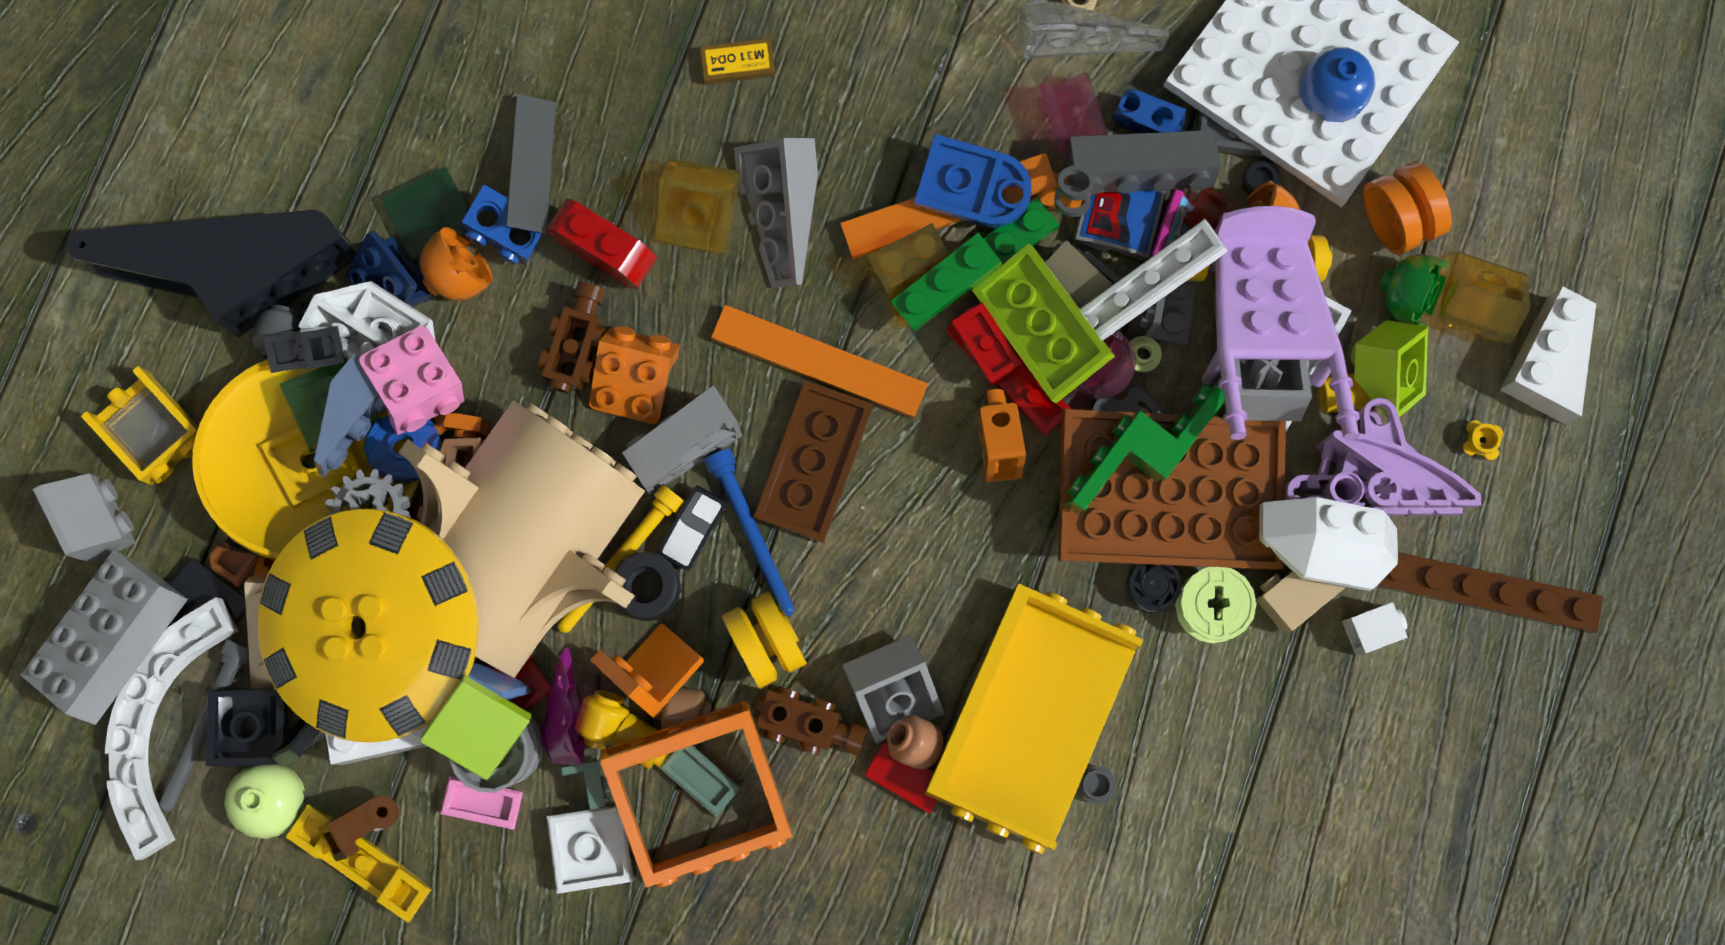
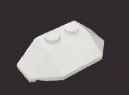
M372 281L314 295L298 326L301 329L338 325L344 356L348 359L354 353L360 357L362 354L419 326L428 328L435 339L433 321Z
M1319 497L1263 502L1259 505V540L1267 548L1271 547L1279 559L1301 579L1371 591L1398 564L1397 528L1384 510Z

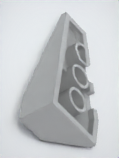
M780 138L734 147L738 188L741 195L747 196L752 211L748 214L751 226H757L761 238L759 251L771 288L802 285L818 178L815 138Z

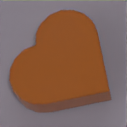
M219 545L211 551L209 564L215 572L237 587L242 588L244 582L255 570L259 556L232 551L226 545Z

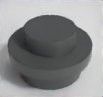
M1092 766L1085 770L1078 790L1082 798L1087 802L1103 804L1113 797L1116 790V781L1108 769L1101 766Z

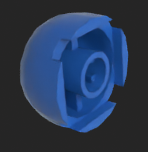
M1331 47L1318 53L1306 65L1299 80V94L1305 107L1310 112L1314 110L1317 114L1322 115L1323 120L1328 122H1345L1356 118L1369 104L1376 86L1375 72L1369 60L1361 52L1350 47Z

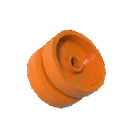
M1413 161L1395 170L1392 176L1385 174L1364 185L1363 201L1368 220L1376 236L1391 253L1400 256L1420 246L1422 240L1429 242L1450 231L1452 217L1447 196L1436 176L1423 163Z

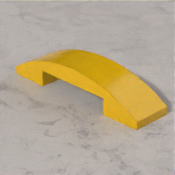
M307 805L286 838L314 858L327 862L378 898V903L405 922L410 923L431 891V888L401 863L364 837L355 841L360 851L336 862L318 830V827L334 818L311 805Z

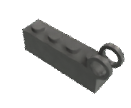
M1215 131L1070 137L1066 153L1067 168L1063 169L1059 174L1054 205L1061 214L1077 217L1087 212L1091 202V195L1098 193H1132L1134 191L1146 190L1165 192L1171 189L1191 188L1193 190H1203L1214 187L1221 168ZM1068 176L1069 183L1064 184V179ZM1063 195L1067 199L1075 201L1084 200L1085 202L1081 207L1069 208L1061 202L1060 196Z

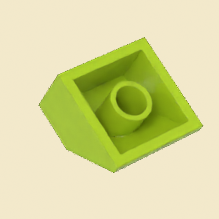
M1386 320L1355 343L1352 349L1351 363L1355 365L1354 379L1372 400L1383 398L1392 402L1397 409L1399 418L1426 395L1428 326ZM1378 406L1389 419L1387 410L1382 406Z

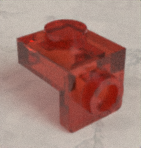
M1211 187L1200 190L1183 224L1193 228L1206 219L1215 231L1222 215L1231 212L1236 201Z

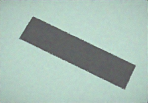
M517 94L507 214L508 227L547 234L556 102Z

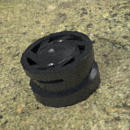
M1139 564L1129 573L1126 580V593L1129 601L1137 609L1143 612L1157 613L1169 608L1177 601L1181 593L1182 580L1174 566Z

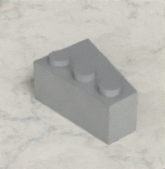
M713 385L681 410L662 420L647 435L641 434L632 439L626 445L628 449L622 452L648 494L651 495L662 484L667 485L703 462L707 457L741 438L742 433L737 420Z

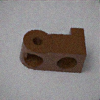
M380 795L358 804L318 827V830L334 860L337 862L360 851L355 843L357 839L369 832H376L391 827L398 818V807L392 798Z

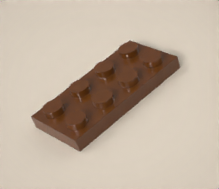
M804 380L754 519L824 544L874 404Z

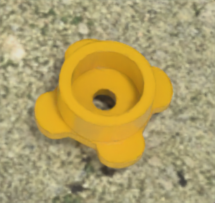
M1477 420L1468 423L1466 426L1468 431L1467 442L1462 445L1464 453L1468 456L1474 454L1481 455L1488 461L1496 459L1499 456L1498 448L1503 437L1502 429L1497 425L1481 424ZM1481 437L1485 438V444L1480 442Z

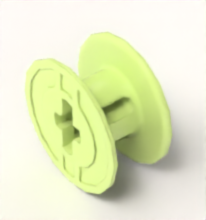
M1207 567L1184 581L1181 586V593L1175 602L1177 619L1186 633L1198 641L1213 644L1233 639L1246 631L1254 619L1256 599L1254 590L1246 577L1236 570L1224 567ZM1215 590H1217V602H1222L1223 608L1216 611V620H1214V608H1209L1207 603L1214 599Z

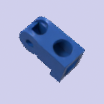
M1127 89L1124 91L1112 118L1120 126L1138 131L1139 134L1180 132L1184 125L1186 109L1138 90Z

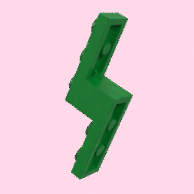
M1036 197L1028 204L1023 215L1015 222L998 227L984 239L977 233L895 297L891 303L915 332L969 289L972 291L1028 243L1036 247L1060 228V224L1040 199Z
M1218 382L1210 386L1206 383L1200 388L1192 399L1196 405L1189 415L1183 413L1172 425L1170 431L1174 433L1173 436L1142 411L1133 414L1131 417L1124 415L1112 430L1116 437L1108 447L1104 444L1100 446L1089 462L1094 466L1086 477L1080 474L1068 488L1067 493L1071 496L1065 505L1076 514L1085 511L1124 458H1127L1156 482L1167 479L1224 403V392L1219 388Z

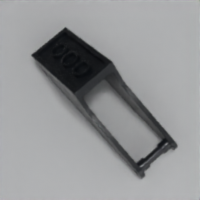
M317 210L83 230L73 233L67 241L68 253L76 260L92 263L95 271L103 278L200 299L212 318L238 338L255 327L258 315L262 311L271 309L273 305H289L351 264L357 253L349 239L334 226L324 213Z

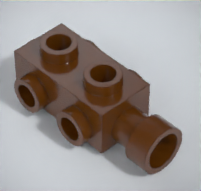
M579 281L573 295L576 298L574 308L564 307L561 315L555 314L553 316L549 334L554 336L550 349H543L538 363V369L543 370L542 377L549 383L548 387L550 389L569 394L571 389L581 392L584 382L589 383L591 381L595 363L591 361L595 348H598L599 340L606 332V328L602 327L603 323L600 317L595 315L597 306L602 305L606 293L605 289L588 282ZM579 330L586 331L585 338L582 341L574 339L575 333ZM566 365H575L573 374H563V369Z
M779 686L777 693L768 690L766 697L759 696L753 717L758 719L756 726L765 729L763 737L784 743L787 736L800 741L799 749L820 755L822 748L830 751L831 745L835 744L844 747L847 753L860 756L868 727L856 723L850 726L839 722L841 714L834 712L835 704L815 698L812 705L798 700L799 692ZM777 707H784L787 711V716L783 721H776L773 717V712ZM820 719L822 721L823 729L821 732L812 733L810 731L809 723L811 720Z

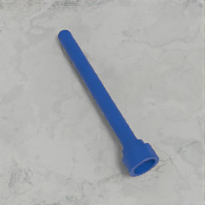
M731 449L719 451L704 459V464L710 475L714 474L716 480L720 479L779 611L783 610L786 617L791 616L794 613V605L733 474L736 471L734 467L736 460Z

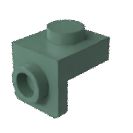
M592 755L584 756L582 765H570L560 768L561 776L584 773L590 810L610 806L609 798H613L600 761L593 762Z

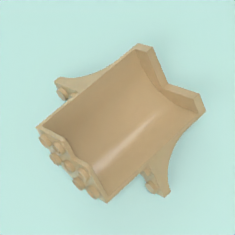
M514 400L465 468L453 460L447 466L441 462L445 455L426 442L420 448L407 440L399 451L412 464L421 481L424 498L421 524L437 534L452 549L460 560L472 585L479 618V636L475 656L515 678L548 630L567 613L582 605L598 601L614 602L627 608L635 595L622 587L626 580L608 567L602 572L601 570L605 564L599 561L598 558L645 492V490L633 482L637 476L619 463L614 469L613 467L616 462L596 446L590 452L593 445L576 433L573 434L567 426L557 419L549 416L532 403L525 408Z

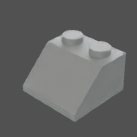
M88 473L40 485L33 489L66 556L97 564L107 559L113 550L120 552L136 543L131 534L134 526L128 515L124 511L120 512L115 502L118 494L108 479L104 480Z
M911 635L842 665L876 744L887 740L890 727L906 715H916L928 721L944 715L926 663Z

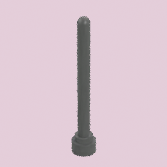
M227 638L220 652L223 654L221 661L224 664L212 689L229 690L237 670L243 669L245 663L249 664L248 645ZM208 698L159 802V807L163 812L173 810L207 737Z

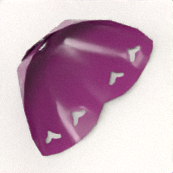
M565 648L559 657L554 673L545 720L540 725V740L543 749L554 764L582 765L584 761L583 740L575 730L580 710L571 654L569 648Z

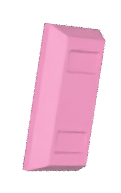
M449 776L440 814L514 830L523 792L507 788L497 792H478L465 786L459 778Z

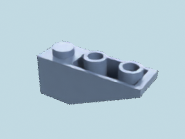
M355 353L330 382L314 459L317 472L323 477L331 469L337 470L343 464L348 454L346 450L354 440L360 441L364 438L371 427L370 421L378 411L382 413L387 409L360 366V357Z

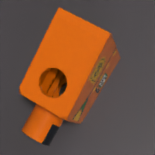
M1002 389L986 391L983 393L985 406L979 409L978 418L985 483L1021 479L1026 451L1018 406L1016 403L1006 402L1005 391Z

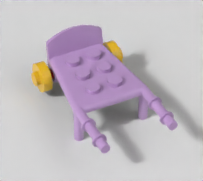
M1259 206L1224 213L1215 229V233L1228 252L1187 280L1204 281L1208 269L1211 272H1215L1217 351L1203 374L1202 381L1210 386L1216 383L1221 375L1218 386L1224 392L1227 411L1223 418L1224 422L1229 424L1230 436L1233 440H1240L1246 437L1244 421L1248 418L1247 413L1242 410L1239 393L1242 381L1236 374L1234 359L1321 360L1309 378L1310 383L1320 387L1331 373L1332 380L1329 386L1335 392L1339 413L1335 417L1336 422L1341 424L1345 440H1353L1359 437L1357 421L1360 417L1359 413L1354 411L1350 391L1353 381L1347 375L1343 350L1321 286L1331 267L1332 253L1325 236L1311 235L1316 223L1314 215L1302 210L1281 206Z

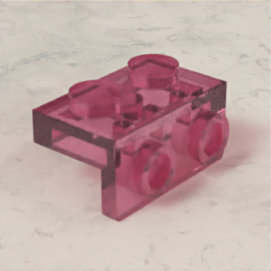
M1084 72L1054 86L1047 82L1039 85L1042 94L1039 97V105L1045 117H1049L1052 127L1049 130V138L1055 150H1059L1066 155L1069 139L1073 136L1108 135L1090 75Z

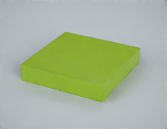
M464 675L422 733L420 742L488 780L530 722L531 714Z

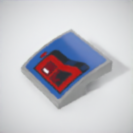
M1146 190L1134 191L1132 193L1103 192L1091 195L1089 209L1078 218L1073 241L1103 252L1111 249L1141 261L1148 259L1165 192Z

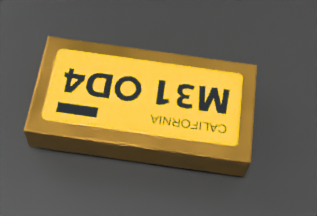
M771 38L700 47L705 85L775 76Z

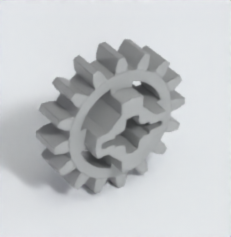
M373 469L370 477H365L362 470H357V479L353 481L346 475L343 476L342 479L345 486L342 489L336 486L331 488L336 499L325 501L327 509L331 511L325 515L327 517L342 512L344 507L348 511L372 509L373 507L388 511L385 507L388 504L387 499L390 497L394 504L393 512L411 518L410 513L404 510L411 507L409 498L403 496L405 493L403 485L400 483L393 486L394 479L391 474H388L381 480L376 469Z

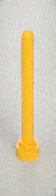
M662 484L654 494L656 497L652 502L654 507L601 571L604 572L607 567L615 571L622 560L636 552L664 516L669 517L673 512L677 514L685 504V501ZM594 602L582 605L563 616L557 624L558 630L562 633L570 632Z

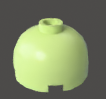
M248 766L233 777L226 789L224 807L227 818L236 830L252 838L269 839L284 835L294 826L305 809V803H303V791H305L303 782L292 769L286 766Z

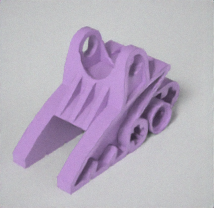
M1383 398L1373 399L1365 404L1363 409L1357 411L1360 417L1358 438L1345 440L1342 431H1334L1318 443L1315 448L1322 454L1318 475H1300L1285 484L1284 500L1301 499L1300 496L1293 493L1294 490L1299 488L1300 493H1313L1312 496L1307 498L1319 497L1364 506L1365 502L1360 503L1359 501L1365 495V498L1370 503L1369 508L1384 510L1388 516H1459L1463 514V508H1477L1481 506V494L1444 466L1419 454L1406 442L1396 407L1392 402ZM1372 406H1382L1387 410L1389 419L1386 425L1382 424L1381 418L1377 413L1370 410ZM1331 461L1336 463L1334 475H1328Z

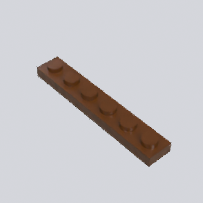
M1398 552V564L1376 586L1378 588L1591 634L1598 632L1603 600L1601 595Z

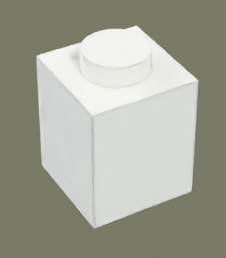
M1393 602L1342 621L1356 656L1408 638L1405 632L1407 629L1406 619L1399 608H1395Z

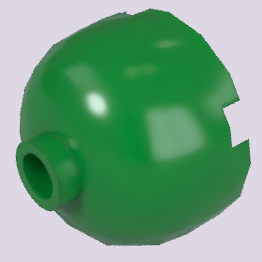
M1417 254L1410 255L1401 260L1394 270L1388 268L1380 285V289L1386 291L1384 302L1388 312L1399 322L1425 326L1426 323L1420 320L1425 311L1427 315L1432 316L1446 281V277L1440 275L1441 267L1448 268V261L1431 255Z

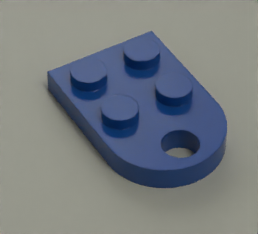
M935 134L915 197L914 206L986 227H1003L1015 222L1027 209L1031 197V180L1025 167L1010 155ZM1010 186L1019 188L1023 194L1022 199L1016 204L1005 202L1001 195L1005 188Z

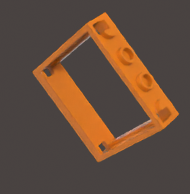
M747 700L601 750L600 762L646 888L656 885V887L668 886L674 883L677 877L691 872L694 875L705 873L711 870L714 864L725 860L729 862L740 861L748 857L751 851L763 847L765 849L777 848L783 845L786 839L792 837L790 824ZM743 728L775 822L652 865L619 770Z

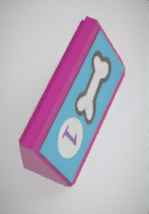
M1176 189L1168 201L1148 259L1178 239L1189 229L1194 214V207L1180 190Z

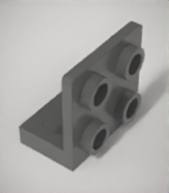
M1198 281L1184 282L1142 312L1139 319V328H1144L1143 336L1150 337L1157 343L1186 348L1189 340Z

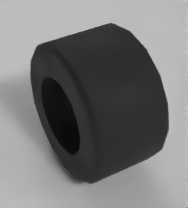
M651 552L634 553L622 560L614 571L626 580L622 587L632 594L633 581L641 573H653L660 580V592L654 599L642 601L634 596L627 608L617 604L622 611L634 619L642 621L661 619L669 614L679 601L681 592L679 575L673 565L659 554Z

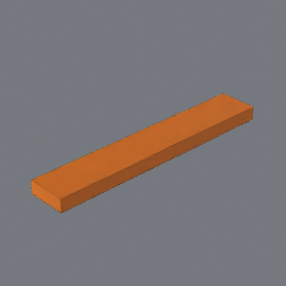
M1046 153L1020 162L1027 170L1031 180L1030 198L1057 190V182ZM1014 186L1005 188L1001 194L1003 200L1009 204H1016L1023 197L1021 190ZM915 198L842 222L841 227L852 259L965 220L914 206Z
M724 305L711 336L712 341L912 419H915L928 387L926 382L727 305Z

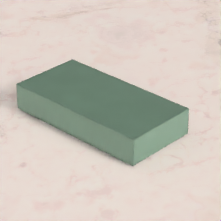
M693 745L672 752L662 763L661 767H659L715 817H718L741 789L736 782Z

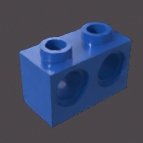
M483 185L462 221V229L467 231L465 236L480 246L484 247L486 242L499 249L497 254L501 258L514 265H517L518 261L526 265L544 233L524 230L529 234L530 241L522 246L513 244L509 234L519 228L507 226L509 198ZM483 211H491L497 216L498 221L494 226L484 227L478 223L477 216Z

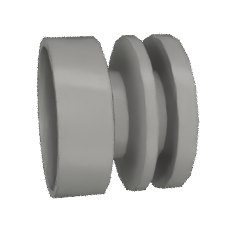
M531 717L528 725L488 780L449 759L454 774L465 786L478 792H497L527 779L538 768L544 754L540 740L539 724Z

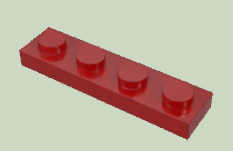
M971 305V306H970L965 312H963L962 314L966 313L967 311L971 310V309L974 308V307ZM950 324L945 329L946 335L976 365ZM1015 351L1022 362V366L994 383V385L998 389L1004 390L1005 396L1012 403H1016L1018 410L1046 437L1062 422V411L1071 408L1063 399L1055 403L1049 398Z

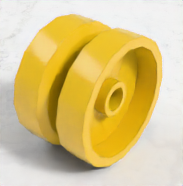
M769 591L753 598L751 601V608L759 623L752 625L745 610L740 607H736L721 615L759 689L777 680L778 673L770 659L771 656L776 654L783 669L789 673L807 664L796 644L799 640L783 610L779 611Z

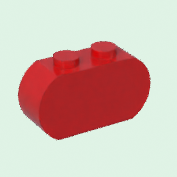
M565 199L546 227L547 233L564 248L631 289H638L657 260L656 255L641 241L572 199Z

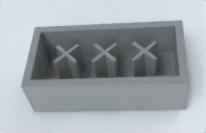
M1215 288V291H1214V294H1213V306H1214V314H1215V323H1216V288ZM1234 359L1236 374L1242 381L1239 393L1242 410L1247 413V420L1302 421L1312 398L1307 360Z
M113 550L21 673V676L64 714L96 725L188 599L143 563Z

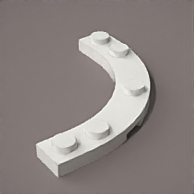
M213 598L182 617L163 632L117 695L111 712L105 745V754H109L110 780L106 781L112 809L135 860H143L175 841L154 795L148 766L150 732L158 706L167 689L180 672L206 650L238 632L221 598Z

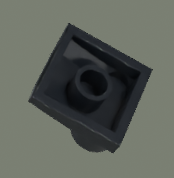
M275 688L245 690L208 689L206 766L279 765L272 757L273 753L288 736L287 704Z

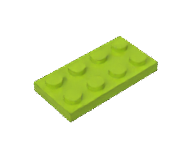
M1029 243L972 290L980 302L984 303L1000 330L1049 398L1055 403H1058L1115 357L1035 248Z

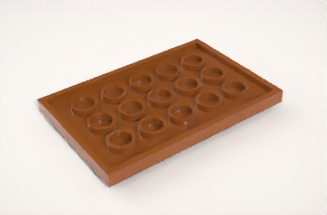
M1073 409L1062 411L1058 561L1283 570V561L1279 559L1271 547L1267 548L1259 540V505L1263 502L1284 500L1286 421L1246 420L1244 421L1246 437L1240 440H1233L1230 436L1229 424L1224 422V418L1212 417L1167 479L1156 482L1127 458H1124L1087 509L1076 514L1065 505L1071 496L1067 493L1068 488L1080 474L1086 477L1094 466L1089 462L1100 446L1104 444L1108 447L1116 437L1112 430L1124 415L1131 417L1135 413ZM1144 413L1172 436L1174 435L1170 429L1181 415Z

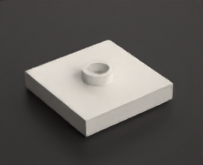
M616 806L547 816L557 894L634 881L629 840Z

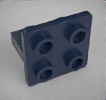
M376 231L366 234L346 272V277L349 279L351 286L372 281L411 307L431 300L433 294L424 286L422 281L424 279L423 274L392 236L382 240Z

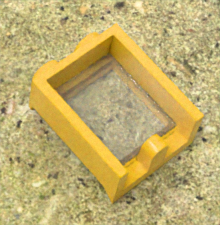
M137 366L133 372L139 379L126 391L120 388L113 389L107 395V398L112 403L98 415L86 411L81 417L139 481L153 485L155 482L158 484L170 477L174 472L173 466L182 458L193 456L194 441L199 426L159 384L152 373Z

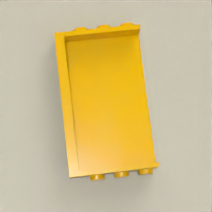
M1018 584L925 795L953 807L951 814L972 823L975 817L988 823L986 830L997 836L1007 839L1010 833L1023 839L1022 847L1042 855L1044 850L1054 851L1058 844L1055 842L1135 651L1141 647L1143 639L1135 636L1136 631L1127 625L1116 623L1115 626L1101 621L1102 616L1091 609L1082 607L1079 611L1066 605L1068 601L1058 594L1047 592L1046 595H1043Z

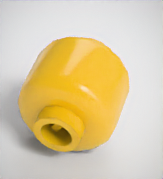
M597 690L594 695L586 696L582 700L575 730L581 737L585 738V745L602 750L606 748V745L613 743L616 732L629 715V709L623 703L624 699L621 696L609 691Z

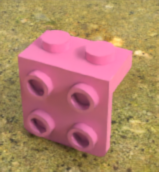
M419 326L362 354L359 358L360 366L387 408L390 424L397 435L406 431H416L423 427L427 420L439 414H449L455 411L460 406V403L464 402L462 382L428 328L424 326Z

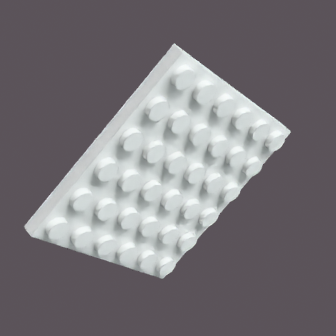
M1226 0L1175 67L1163 86L1200 112L1209 116L1225 129H1229L1240 136L1239 138L1244 142L1260 149L1263 155L1342 208L1454 51L1459 41L1397 0ZM1331 47H1350L1361 52L1369 60L1375 72L1376 86L1369 104L1356 118L1345 122H1328L1323 120L1322 115L1317 114L1314 110L1310 112L1305 107L1299 94V80L1306 65L1318 53Z

